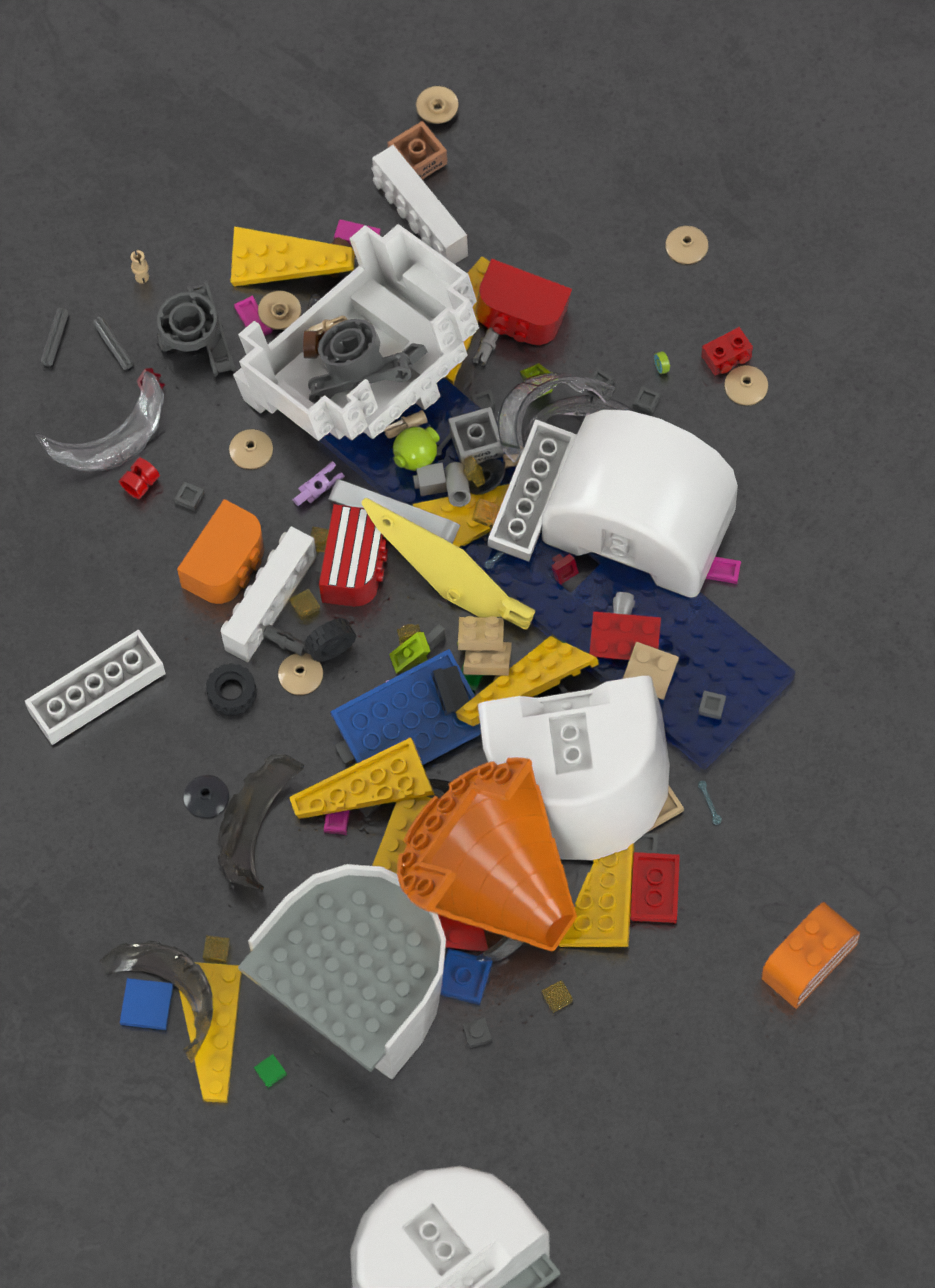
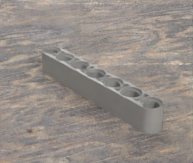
M339 479L336 480L328 498L339 505L364 508L362 500L368 498L452 544L460 528L458 523Z

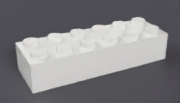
M392 145L372 158L374 184L378 189L382 188L390 204H395L399 215L403 219L406 218L412 231L415 234L418 233L425 244L453 264L467 257V234L395 146Z
M535 419L488 538V547L529 562L542 530L543 512L577 434Z
M292 526L288 532H284L281 535L278 547L270 552L267 564L264 568L261 567L258 570L254 584L247 587L244 599L241 603L236 604L232 612L233 616L229 621H225L221 628L225 651L249 662L264 639L263 633L265 628L269 624L273 625L317 557L313 537Z
M137 630L25 700L29 713L51 745H53L166 673L162 661L140 630Z

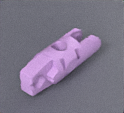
M332 461L312 479L298 488L301 493L292 500L297 506L305 500L312 503L323 492L330 489L337 479L341 480L345 476L342 472L338 473L329 482L324 474L330 472L336 466ZM314 483H318L320 488L316 489Z

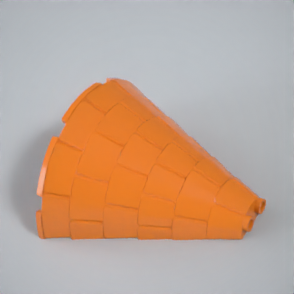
M511 757L507 758V763L498 765L494 761L485 763L448 784L450 790L440 798L434 796L415 818L403 840L407 845L405 851L398 856L397 875L400 887L407 894L409 900L420 909L484 928L487 931L505 935L511 939L526 942L553 952L572 926L577 915L555 838H552L540 787L536 784L532 761L528 758Z

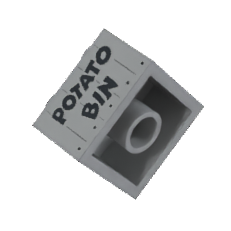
M491 407L449 419V431L459 461L465 467L479 464L488 459L503 457L504 446L501 445L498 427Z

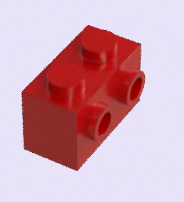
M738 327L703 345L701 356L714 376L720 373L728 372L739 363H746L752 357L753 346L741 328Z

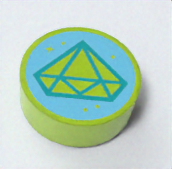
M663 351L655 353L654 362L660 374L669 372L670 363L666 353Z

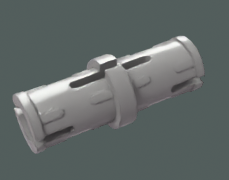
M488 328L484 338H481L479 342L480 347L473 358V362L478 364L480 360V365H486L491 351H494L496 347L495 343L499 336L493 328Z

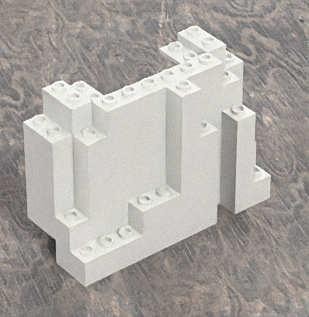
M399 224L384 237H381L366 225L350 238L359 266L272 342L267 344L261 326L255 321L238 334L246 356L239 361L242 368L233 376L246 403L260 414L265 409L272 414L278 409L319 441L329 432L339 440L344 435L353 440L362 432L374 439L389 424L398 419L411 405L416 403L426 410L437 401L440 393L436 383L464 360L467 352L463 342L479 329L472 308L477 300L469 275ZM344 315L347 320H366L374 326L381 342L379 352L382 357L400 353L412 343L422 344L428 351L413 365L409 364L412 376L408 381L382 380L369 384V381L365 379L352 391L348 390L337 393L331 399L324 395L315 404L309 400V395L311 394L308 388L309 380L313 377L328 374L320 356L317 359H304V330L322 323L325 319L331 320Z

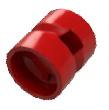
M139 457L130 467L131 471H127L119 480L121 487L137 499H140L148 490L147 485L152 486L160 477L158 470L151 463Z

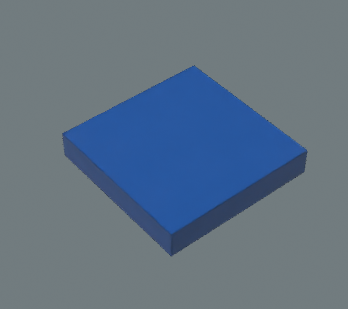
M448 948L444 960L440 995L480 1005L493 960Z
M127 978L120 1025L167 1030L173 983Z

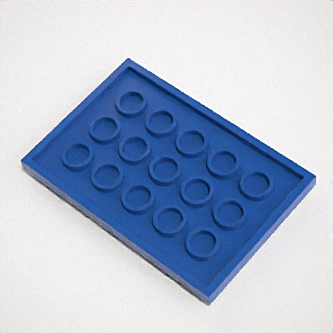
M450 649L330 711L357 763L411 737L421 761L425 765L481 735L480 723L471 726L459 720L456 713L448 716L444 715L431 677L432 671L457 666L468 700L470 701L475 697Z

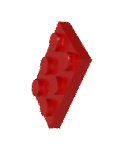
M594 611L590 655L598 658L630 660L636 642L658 649L661 618Z
M634 852L630 921L677 923L680 855Z

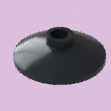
M488 459L473 467L467 475L470 493L482 495L496 488L505 475L503 463L497 459Z
M212 775L196 777L187 785L184 791L186 808L191 814L199 818H212L224 811L229 801V791L226 784L218 777ZM204 791H209V792H210V794H209L208 796H206V797L202 796V792H204Z

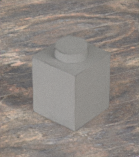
M443 463L417 468V475L413 476L415 489H420L421 496L447 492Z

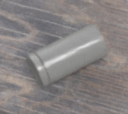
M458 462L450 463L444 470L449 502L453 506L462 507L467 505L471 499L466 468Z

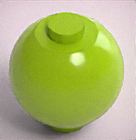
M409 427L401 431L393 444L395 463L400 468L404 467L412 471H417V468L431 465L437 454L436 443L440 440L437 432L431 427L426 429Z

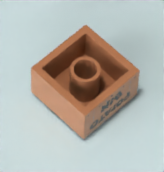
M423 121L388 142V148L394 145L421 179L447 164V150Z

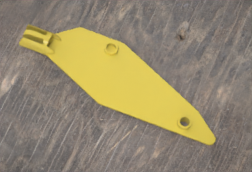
M368 498L362 500V506L376 528L443 598L478 617H502L522 629L527 630L529 628L535 610L514 598L508 597L463 549Z

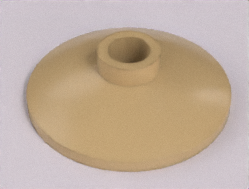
M434 86L427 88L419 95L416 107L418 114L425 121L435 124L444 123L455 116L458 110V99L450 89Z
M678 227L668 235L666 251L671 259L680 264H694L706 255L708 240L705 234L695 227Z
M274 291L262 298L258 306V314L260 320L267 327L282 330L287 329L300 317L301 306L298 299L291 293ZM278 312H282V313H283V315H276V314H277Z
M739 366L733 369L725 380L726 394L732 401L740 405H753L760 402L768 390V381L765 374L753 366ZM748 380L750 383L745 384L743 381Z
M249 429L238 433L232 439L229 452L231 459L236 465L251 470L264 466L270 460L273 453V445L270 438L264 432ZM254 444V447L248 448L247 445Z
M305 653L303 656L293 654L281 663L278 677L281 686L287 692L294 695H306L316 690L321 684L323 669L320 662L314 661L310 654ZM302 668L304 672L297 673L296 670Z

